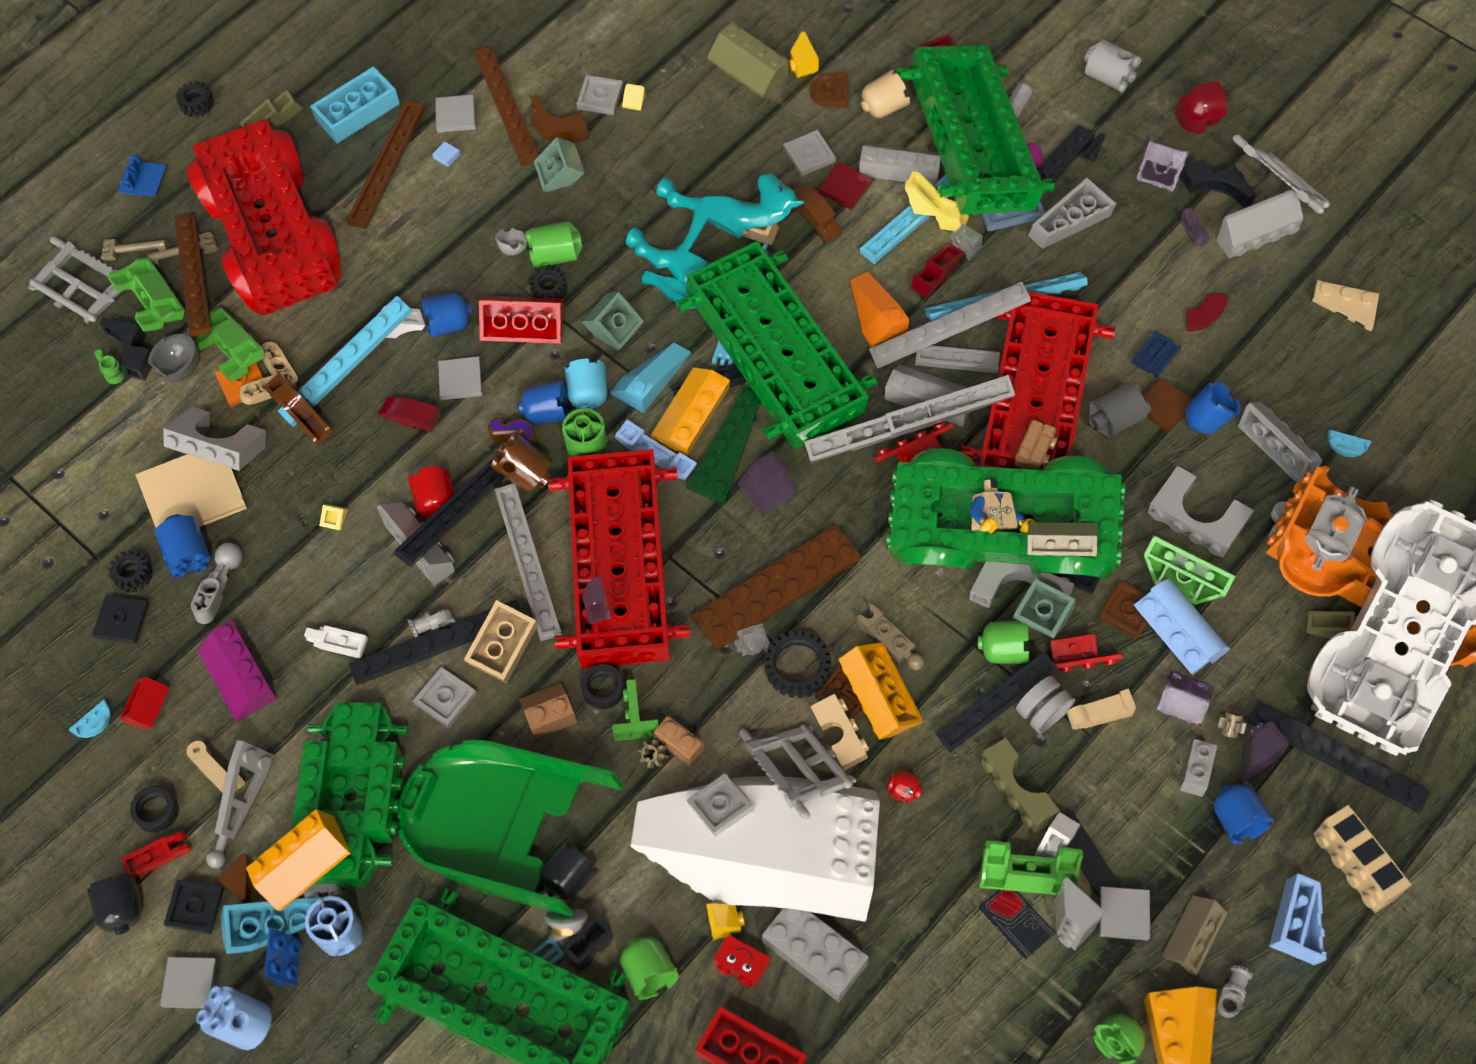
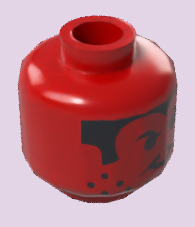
M898 770L896 773L891 774L886 790L889 791L891 798L909 804L914 798L918 799L920 797L923 786L919 785L920 780L917 775L904 770Z

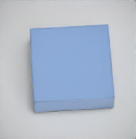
M444 141L432 155L435 160L449 167L460 155V150Z

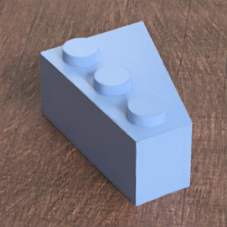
M1296 874L1286 880L1269 947L1313 965L1326 960V952L1323 951L1324 929H1322L1321 924L1323 909L1320 882L1301 874Z

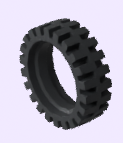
M791 630L788 631L787 635L782 633L779 639L775 638L772 645L768 646L765 654L766 677H768L770 685L772 684L776 691L780 690V694L784 696L785 694H788L790 698H794V695L798 696V698H803V695H807V697L812 696V693H817L830 676V651L826 647L825 642L819 640V636L816 634L812 636L809 631H806V634L802 633V630H797V633ZM791 646H805L812 649L820 660V668L817 675L803 683H792L785 680L779 675L776 668V660L779 654Z

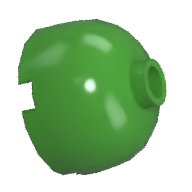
M1111 1014L1100 1021L1094 1029L1096 1031L1094 1041L1100 1051L1109 1059L1113 1055L1116 1059L1120 1060L1118 1064H1133L1144 1049V1032L1139 1023L1127 1015Z

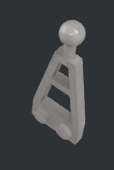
M237 740L229 762L215 833L219 835L215 849L210 851L206 857L207 864L212 868H219L225 863L226 857L223 852L228 838H235L267 776L274 756L244 741ZM240 767L255 773L241 801L234 799ZM234 807L237 810L228 825L231 808Z

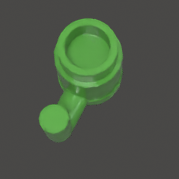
M97 349L94 355L99 361L100 370L106 381L110 384L120 383L124 379L125 373L120 367L118 360L110 355L105 356L102 350Z

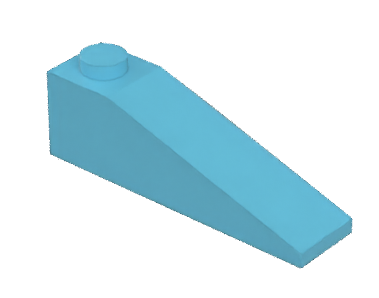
M676 343L669 345L622 376L611 389L610 394L644 413L688 359L691 352Z
M321 897L295 899L281 911L276 910L269 901L224 905L221 912V926L226 954L250 952L267 945L269 928L289 935L305 929L307 911Z

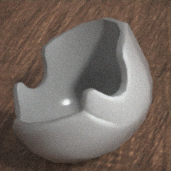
M513 227L508 232L500 229L496 234L497 246L505 255L513 256L520 254L528 245L526 234L523 231L515 230Z

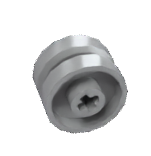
M1053 676L1046 677L1036 684L1016 706V711L1024 719L1031 718L1030 726L1038 734L1045 732L1056 724L1075 702V699L1066 690L1059 692L1061 684Z

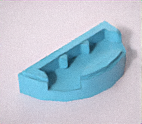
M1330 429L1327 433L1330 447L1344 457L1361 456L1368 450L1372 442Z
M103 699L68 730L77 737L83 738L93 737L101 733L109 724L111 718V708L107 701Z

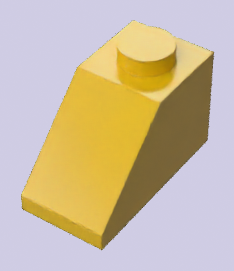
M805 31L800 33L790 51V60H788L789 68L795 72L797 78L818 72L819 58Z
M706 904L713 940L725 938L727 935L741 934L740 926L745 924L742 911L737 912L736 905Z

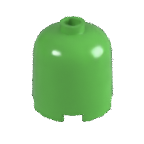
M1019 620L990 622L985 626L983 636H978V649H983L984 657L991 663L1028 664L1029 643H1024V641H1028L1029 627Z
M634 937L628 942V945L621 954L620 961L635 996H638L640 1000L657 996V990L665 985L667 988L672 987L679 978L675 965L662 943L656 938Z

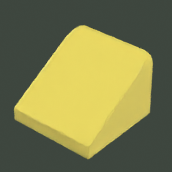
M626 84L622 107L641 110L646 96L645 87Z
M331 504L323 505L320 526L341 530L348 508Z

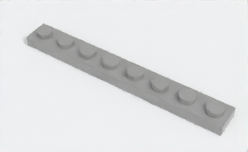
M1019 282L869 350L878 369L1026 304L1031 299L1023 282Z
M510 484L494 489L533 618L538 623L537 631L540 641L553 638L555 635H562L516 485Z

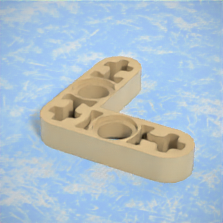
M266 342L261 346L265 354V358L262 360L272 376L247 383L240 388V400L245 404L251 405L272 398L263 387L278 373L297 388L298 377L279 346L274 342ZM276 364H282L284 368L276 369L273 366Z

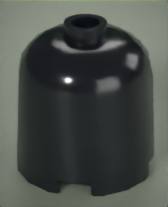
M566 838L539 870L540 880L544 884L541 889L549 897L556 895L563 900L573 898L600 871L596 867L593 869L589 868L588 866L591 862L576 847H573L572 850L567 847L570 842Z
M123 874L122 879L115 881L108 877L92 883L90 888L87 889L95 922L101 930L115 932V935L125 934L130 931V927L140 920L142 908L135 875Z

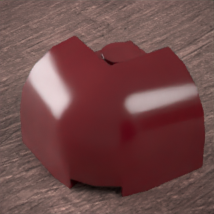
M1219 80L1194 86L1192 92L1188 93L1185 97H1180L1175 116L1183 129L1194 134H1204L1206 126L1219 124L1221 118L1226 117L1227 101Z

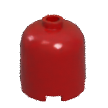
M430 466L419 469L420 474L409 475L408 484L418 514L422 517H431L454 495L448 468L441 470L440 466Z

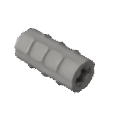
M1018 84L1009 97L1017 119L1032 95V90L1026 84Z

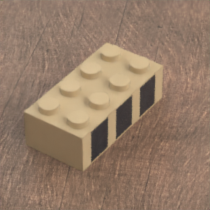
M1349 805L1327 818L1314 833L1319 846L1327 850L1333 864L1337 868H1341L1346 875L1348 883L1358 890L1362 895L1364 904L1368 908H1372L1375 913L1396 900L1412 885Z

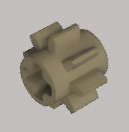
M1226 710L1225 715L1219 714L1217 727L1221 728L1220 733L1231 738H1237L1239 733L1244 734L1247 726L1246 720L1243 719L1244 715L1234 710Z
M653 739L652 745L650 742L644 741L645 746L642 750H638L642 757L640 762H648L647 768H653L655 764L662 767V761L664 758H668L665 755L667 746H659V740Z

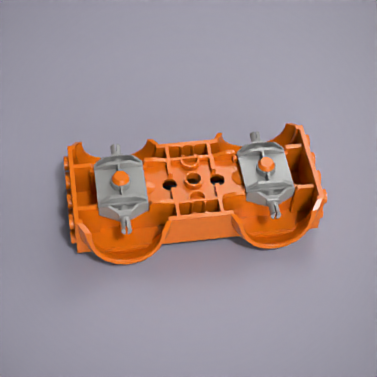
M1317 466L1312 472L1307 471L1302 480H1298L1292 489L1294 495L1285 503L1283 509L1286 512L1276 521L1275 526L1277 530L1269 536L1266 542L1269 546L1265 553L1278 560L1283 577L1296 589L1314 596H1333L1338 594L1362 608L1378 578L1372 569L1368 548H1374L1382 529L1394 515L1390 513L1388 504L1384 501L1369 502L1355 498L1358 493V489H1355V487H1349L1347 493L1343 492L1328 479L1327 472L1330 468L1327 466ZM1420 600L1416 604V609L1421 614L1427 613L1430 609L1426 600ZM1411 621L1407 624L1408 633L1414 635L1419 631L1417 622ZM1476 624L1470 625L1450 666L1461 664L1467 667L1473 662L1476 663ZM1403 642L1404 646L1408 650V645L1405 642Z

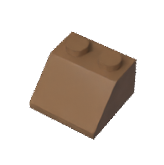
M562 683L519 699L534 739L577 723Z

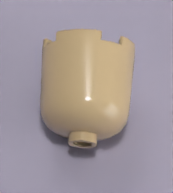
M893 70L864 87L862 90L863 101L861 106L865 112H869L873 117L883 118L908 106L910 98L909 96L905 98L903 90L906 87L897 73L893 75Z

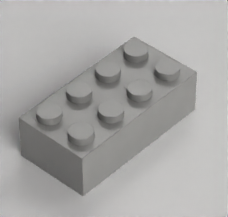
M783 908L762 934V943L838 1002L868 965L869 957L809 911Z

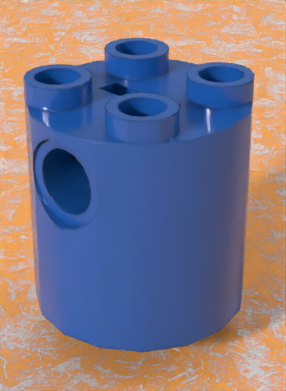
M175 514L167 517L163 523L156 527L154 532L168 572L172 573L174 578L182 577L191 571L202 572L207 569L206 564L210 561L211 557L196 517Z

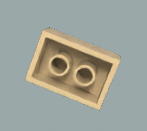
M496 600L464 660L467 664L507 684L538 627L537 621Z

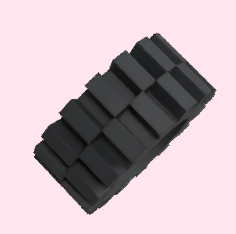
M191 81L188 86L183 84L184 88L180 87L178 89L179 92H176V101L183 114L188 115V117L194 115L195 118L198 117V114L201 117L204 116L203 112L208 114L210 112L208 108L212 109V104H214L208 86L203 82L199 84L198 81H195V84ZM201 97L197 101L189 102L192 98Z
M548 266V270H545V267H542L541 272L536 270V275L532 274L530 287L533 297L564 298V295H567L566 277L558 268L555 267L552 270V266ZM547 282L556 283V286L552 289L545 290L541 288Z
M128 550V554L124 551L121 552V557L116 555L114 557L116 561L111 560L110 564L112 567H109L108 571L110 572L109 577L120 590L123 591L124 589L125 592L129 593L131 589L132 592H137V587L142 590L144 588L142 584H149L147 578L152 579L151 573L153 570L143 554H140L138 551L134 553L132 550ZM138 566V571L133 576H123L124 571L128 567Z

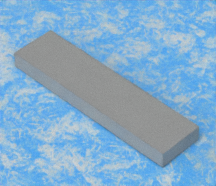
M930 345L916 352L915 365L998 373L1000 352Z

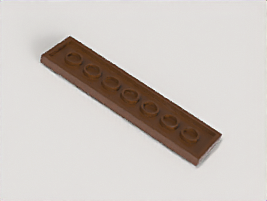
M835 524L692 614V619L714 649L719 651L861 560V555Z

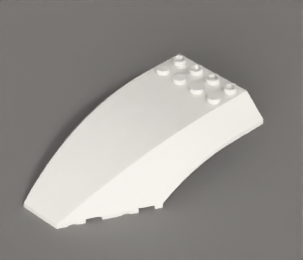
M771 777L732 778L730 780L751 803L754 810L716 837H714L687 803L689 798L709 784L650 798L637 803L631 847L640 853H644L652 862L656 861L668 870V873L682 883L689 884L691 889L697 893H702L711 899L712 903L780 907L860 921L866 920L874 886L880 804L876 791L852 786L848 789L842 788L821 798L818 796L803 803L810 813L808 819H803L794 807H789L785 794L778 791V787L774 786L775 782L770 781ZM784 777L793 790L812 785L806 778Z

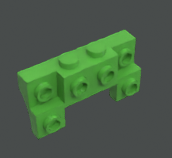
M149 258L137 259L121 270L109 272L108 279L116 291L132 289L146 309L135 314V320L143 332L163 329L164 322L183 320L184 308Z
M222 308L209 314L212 334L191 337L199 350L215 344L229 358L225 363L219 365L220 372L230 382L248 374V366L265 358L263 348L255 341L251 333L248 334L242 324L237 323Z
M994 840L986 841L983 863L979 874V888L1057 895L1066 877L1076 886L1078 885L1079 870L1083 859L1081 849L1058 847L1055 858L1010 854V843Z

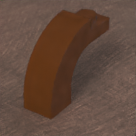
M539 95L531 97L530 115L532 125L540 136L549 141H553L558 137L573 143L589 139L587 125L580 112L568 117H555L545 110Z
M797 184L790 188L794 191L797 199L804 201L800 206L793 207L790 212L798 211L806 216L823 243H828L842 233L833 218L835 215L834 211L819 193L804 184Z

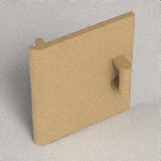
M189 454L135 474L155 527L163 523L167 517L175 514L194 516L197 518L199 526L202 527L247 509L232 468Z

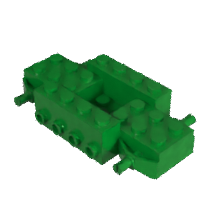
M335 702V707L324 723L321 725L308 724V734H321L325 737L326 741H304L292 829L314 810H320L334 816L351 852L314 884H336L339 887L366 888L376 869H379V866H393V856L377 855L372 843H393V836L397 835L398 822L395 819L400 801L398 794L403 789L401 769H405L406 759L402 755L397 743L391 742L395 735H408L409 726L392 724L385 707H382L381 703ZM356 792L357 797L355 800L350 802L345 800L348 793Z

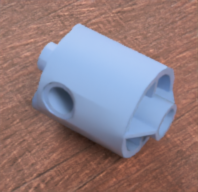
M328 896L321 898L313 903L307 911L305 918L307 933L330 956L348 954L363 941L362 921L351 906L340 897Z
M226 986L212 988L203 1009L196 1016V1022L201 1025V1029L205 1034L243 1050L253 1049L262 1042L268 1033L272 1019L271 1009L266 1003Z

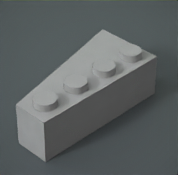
M1086 178L1033 223L1028 237L1044 249L1110 217L1116 203Z

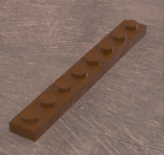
M488 45L473 50L475 59L520 165L524 166L533 163L538 157V153L492 46Z
M406 100L347 218L348 225L367 229L425 111L424 104Z
M194 214L175 216L190 337L212 334L196 218Z

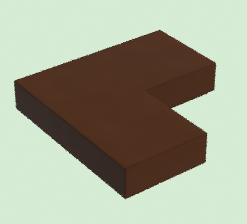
M840 664L815 694V698L821 701L833 694L836 695L837 699L842 698L848 709L845 711L848 720L850 718L855 720L863 710L859 699L849 693L852 685Z

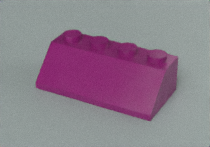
M230 620L212 630L198 652L233 717L238 722L277 700L233 621Z

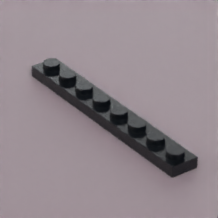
M492 460L395 549L394 555L412 567L506 477L489 466Z
M516 599L505 603V605L521 612ZM491 609L348 663L356 685L358 686L474 641Z
M1259 700L1247 720L1248 723L1417 813L1422 811L1431 792Z

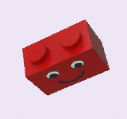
M730 935L726 936L714 958V966L717 967L716 970L727 977L729 974L738 978L737 982L746 988L752 986L757 989L770 965V957Z

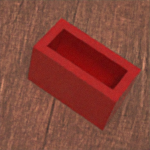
M146 676L137 679L119 720L137 727L151 729L169 687Z

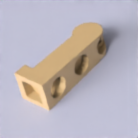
M1129 689L1120 691L1117 695L1085 705L1075 706L1066 713L1072 729L1077 730L1133 716L1136 706Z
M202 741L192 742L187 748L188 757L223 793L227 772L212 758L211 751ZM238 775L235 793L246 784L240 775Z

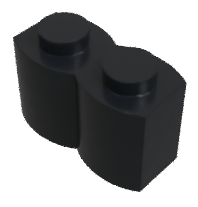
M600 917L590 920L585 925L582 934L573 937L567 943L564 949L567 959L578 970L585 968L593 961L597 952L602 951L610 944L613 938L612 930Z

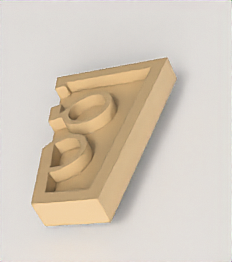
M1317 280L1312 301L1334 313L1340 312L1347 316L1348 320L1352 322L1357 321L1365 325V329L1372 331L1379 294Z

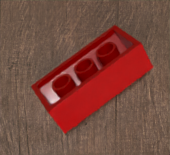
M483 296L479 300L480 341L561 343L564 324V298Z

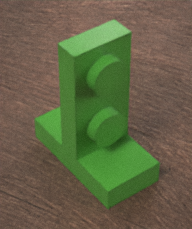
M626 680L627 688L623 689L624 702H629V709L625 710L626 723L612 725L615 741L655 737L654 731L659 726L658 719L640 721L636 680Z

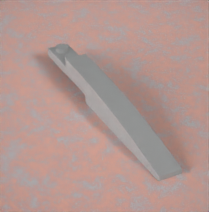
M1007 375L885 414L883 417L804 442L810 462L812 463L949 420L1015 396L1010 377Z

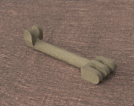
M212 232L199 234V247L204 250L205 254L218 250ZM178 247L147 254L156 269H158V260L179 255Z
M115 239L104 240L101 259L104 261L116 260L117 253L150 249L162 251L169 249L170 243L167 240L119 245Z

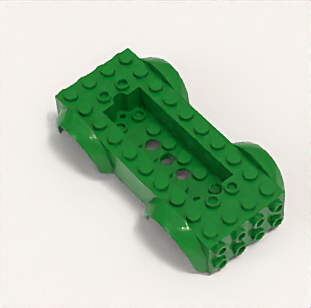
M940 448L922 451L916 454L909 463L898 462L897 469H893L892 480L895 490H891L893 511H889L891 532H887L888 551L892 552L893 559H896L900 566L922 564L970 570L976 562L987 561L1029 565L1034 574H1075L1094 576L1100 579H1107L1112 573H1115L1116 566H1120L1122 547L1117 545H1121L1123 525L1119 524L1123 523L1124 504L1121 503H1124L1125 482H1121V475L1111 474L1108 468L1098 460L1083 456H1064L1049 461L1041 470L978 467L975 461L966 454ZM996 479L998 492H1009L1016 510L1022 516H1033L1035 522L1096 523L1097 556L1028 555V533H1021L1020 527L1006 531H994L993 533L972 530V516L969 513L972 497L975 494L985 492V480Z

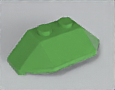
M1155 535L1144 554L1154 584L1157 585L1166 579H1171L1190 603L1194 605L1226 596L1236 577L1219 565Z

